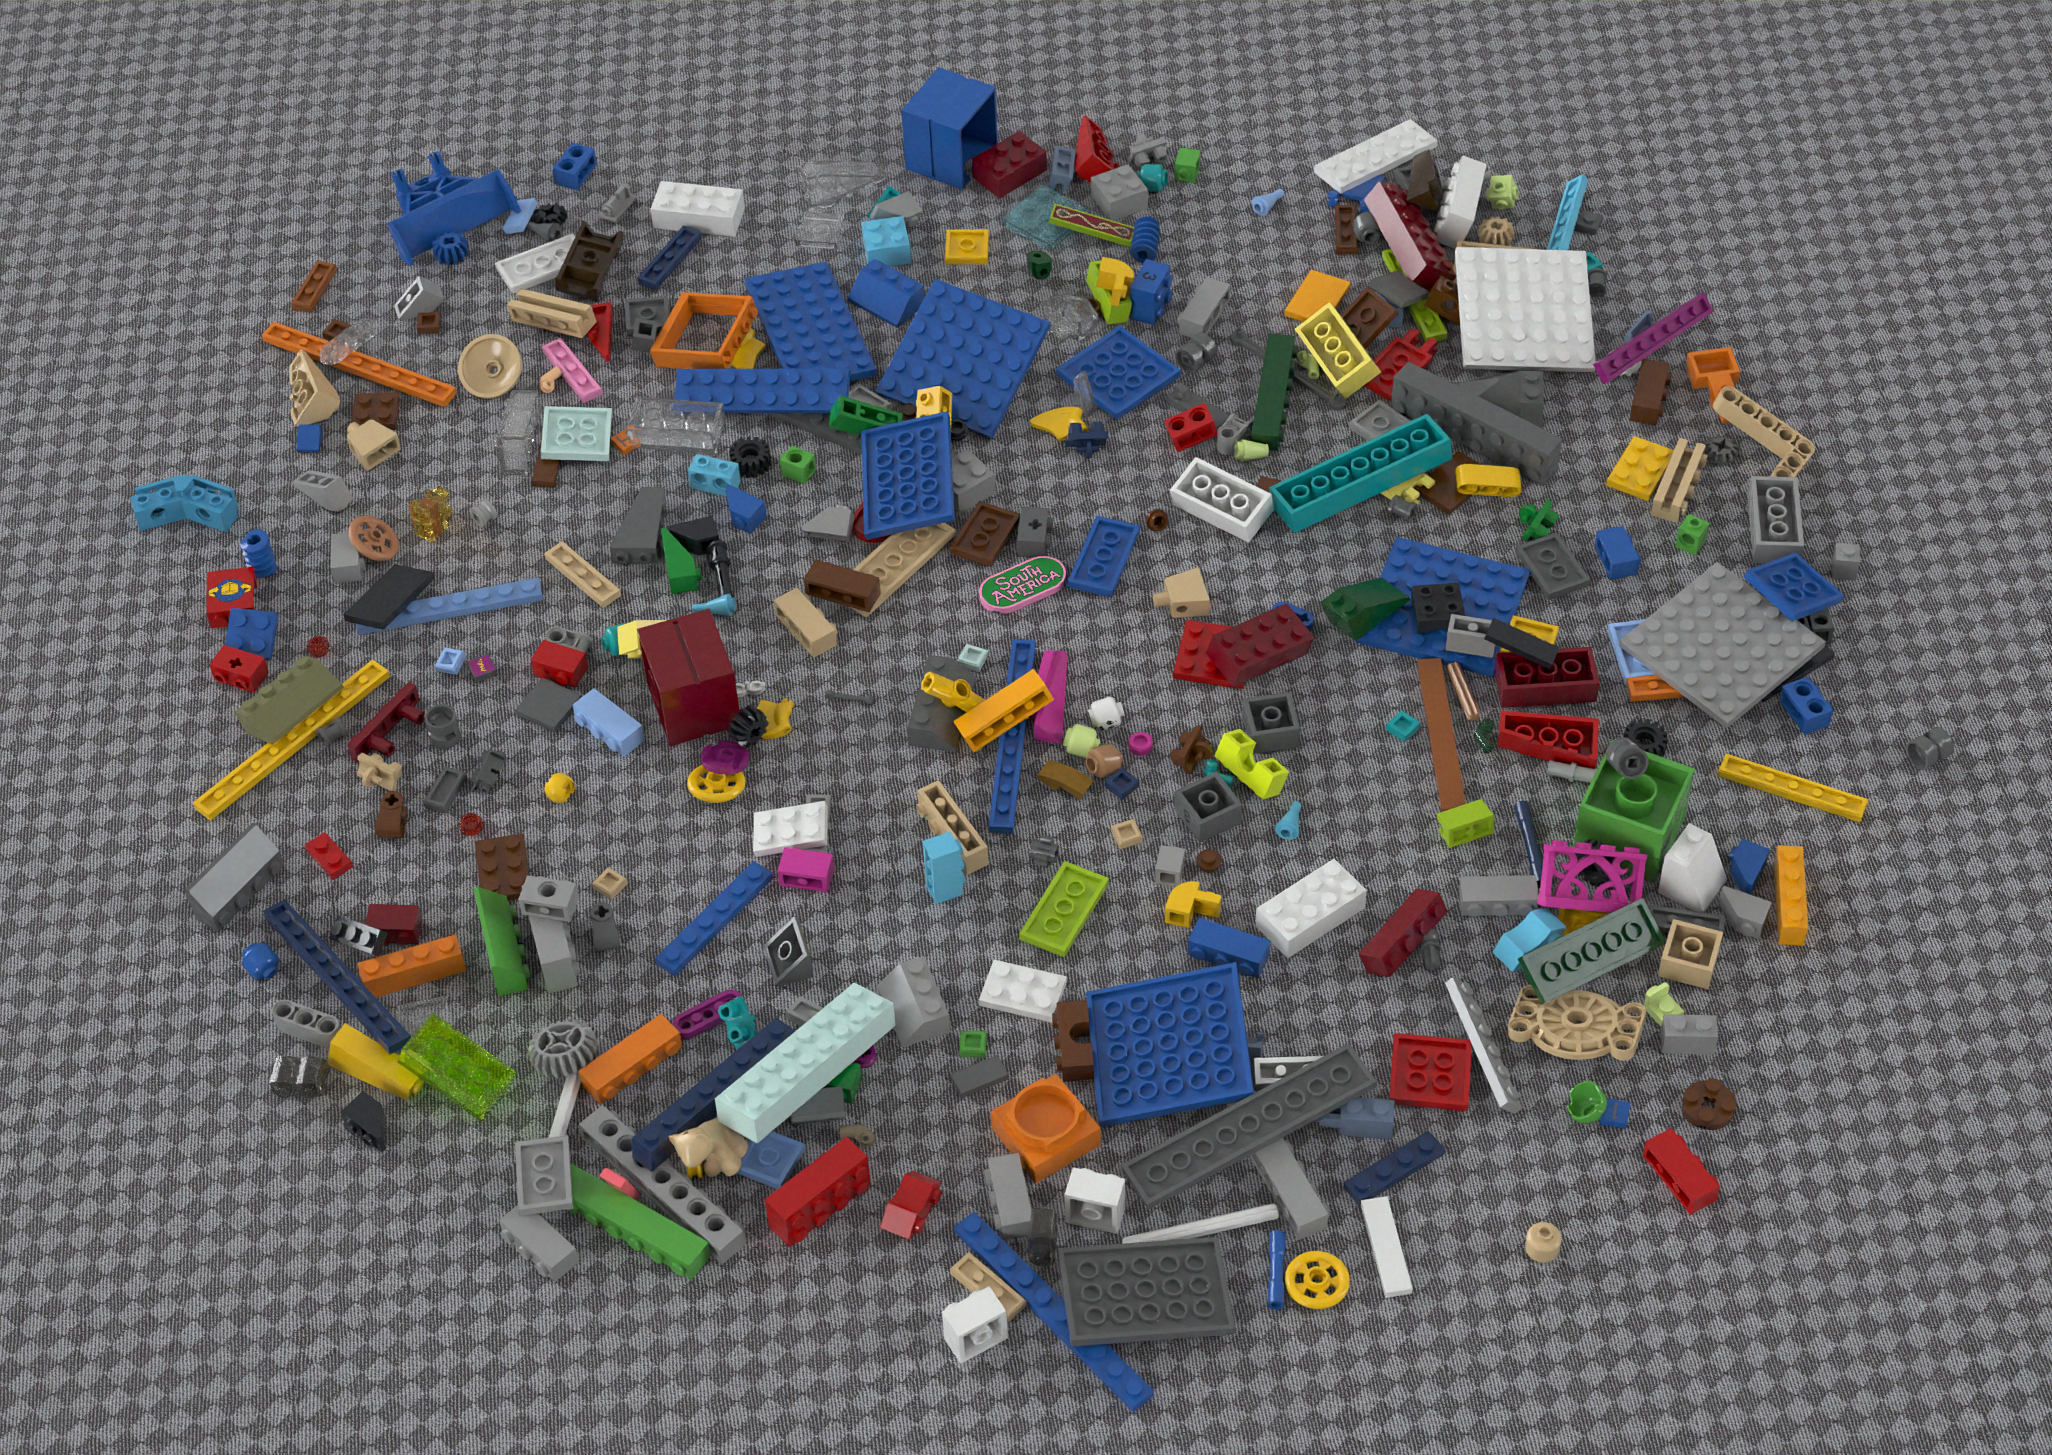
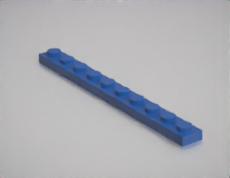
M1012 639L1006 686L1034 668L1036 640ZM1027 718L1000 735L988 826L989 832L1012 834L1014 832Z
M975 1211L954 1226V1232L1001 1280L1027 1301V1306L1133 1413L1154 1396V1390L1108 1344L1071 1346L1064 1300Z

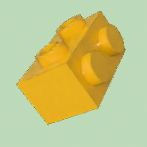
M941 386L918 390L916 418L947 411L950 416L951 430L952 392Z

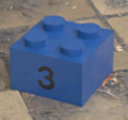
M1148 259L1145 260L1130 286V300L1132 302L1130 319L1155 325L1158 318H1162L1165 306L1171 302L1173 292L1170 291L1173 276L1170 275V265Z

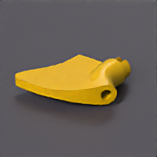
M752 328L746 334L742 346L738 349L733 362L730 364L734 369H754L758 356L766 348L764 343L754 338L755 331Z
M1079 407L1053 409L1039 414L1030 420L1032 427L1051 433L1059 442L1066 439L1070 423H1081L1082 433L1089 432L1088 427L1081 420L1083 411Z
M784 698L778 704L766 700L760 701L757 709L764 713L769 724L766 727L767 732L759 740L779 738L791 732L792 727L788 721L794 707L791 699L788 702L787 698Z

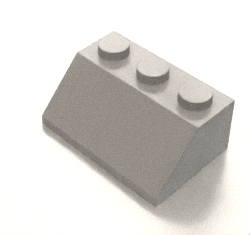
M924 956L899 963L877 985L880 996L894 1004V1030L901 1047L950 1033L949 1014Z

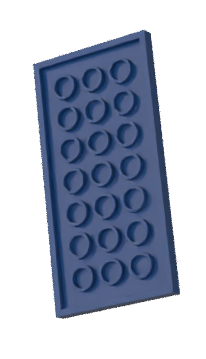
M827 262L744 278L746 290L749 296L753 297L755 306L758 308V317L781 369H849L851 371L850 381L877 376L874 362Z

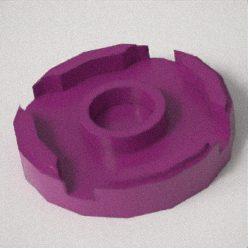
M733 741L717 742V745L712 746L711 743L702 750L701 763L708 771L716 774H735L743 771L749 765L750 753L745 750L744 746Z

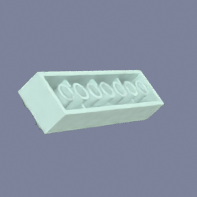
M856 983L850 985L715 1098L718 1122L759 1143L895 1026L893 1002Z

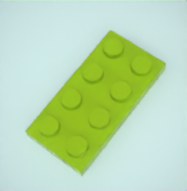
M1064 861L1020 931L1019 939L1065 957L1108 887L1109 878Z

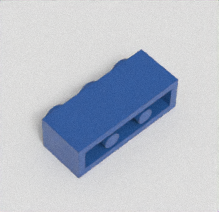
M1199 917L1188 939V955L1197 960L1214 963L1217 966L1236 962L1238 972L1246 976L1259 978L1270 955V940Z

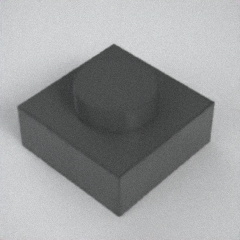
M1583 210L1576 222L1575 230L1596 235L1603 222V216Z

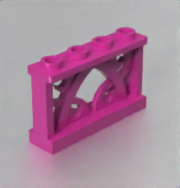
M1552 840V845L1544 844L1540 894H1538L1537 898L1538 905L1612 913L1642 898L1647 854L1639 853L1640 848L1625 847L1624 851H1615L1616 846L1600 845V849L1591 848L1592 844L1576 842V847L1567 846V841ZM1575 853L1588 855L1577 860V856ZM1560 854H1565L1569 857L1567 864H1563L1560 861L1561 867L1567 870L1564 874L1558 872L1554 866V860ZM1603 856H1611L1615 858L1612 860L1610 864ZM1623 860H1629L1633 864V873L1626 879H1621L1619 876L1625 874L1628 868H1620V862ZM1595 862L1607 874L1610 881L1601 884L1595 890L1593 899H1588V891L1585 885L1576 879L1575 876L1585 867ZM1554 875L1561 879L1554 894L1551 895L1552 878ZM1571 882L1579 887V893L1575 896L1571 894V890L1575 888L1569 886ZM1632 882L1630 902H1627L1624 885ZM1613 886L1614 890H1608L1611 896L1608 899L1604 898L1603 891Z

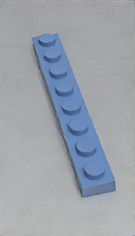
M539 577L412 601L384 630L542 601ZM356 624L359 635L383 631L382 629Z

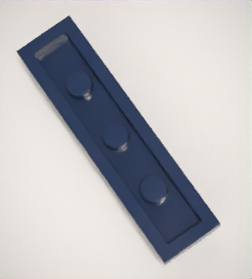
M683 225L637 277L638 284L657 290L702 239L701 232Z
M1428 1130L1346 1180L1343 1188L1360 1207L1361 1200L1373 1199L1443 1156L1445 1148Z

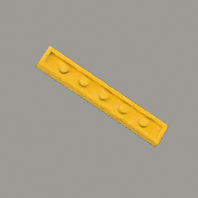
M1727 753L1717 775L1857 822H1861L1869 800Z

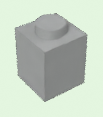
M1836 543L1832 557V579L1856 581L1860 565V544Z
M1160 846L1155 867V884L1175 887L1181 884L1185 866V849L1176 846Z

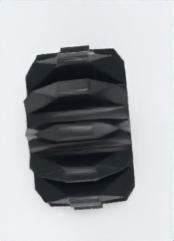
M748 705L745 709L740 708L739 713L734 714L733 720L729 721L730 726L727 731L736 744L748 748L751 744L756 745L757 741L762 739V735L767 732L766 727L769 722L760 709Z

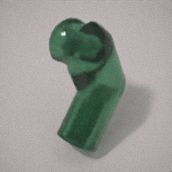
M1488 718L1480 722L1474 732V739L1485 754L1494 749L1489 737L1495 724Z

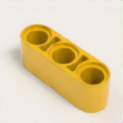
M1463 464L1455 470L1457 491L1462 494L1515 497L1522 492L1520 471L1514 467Z

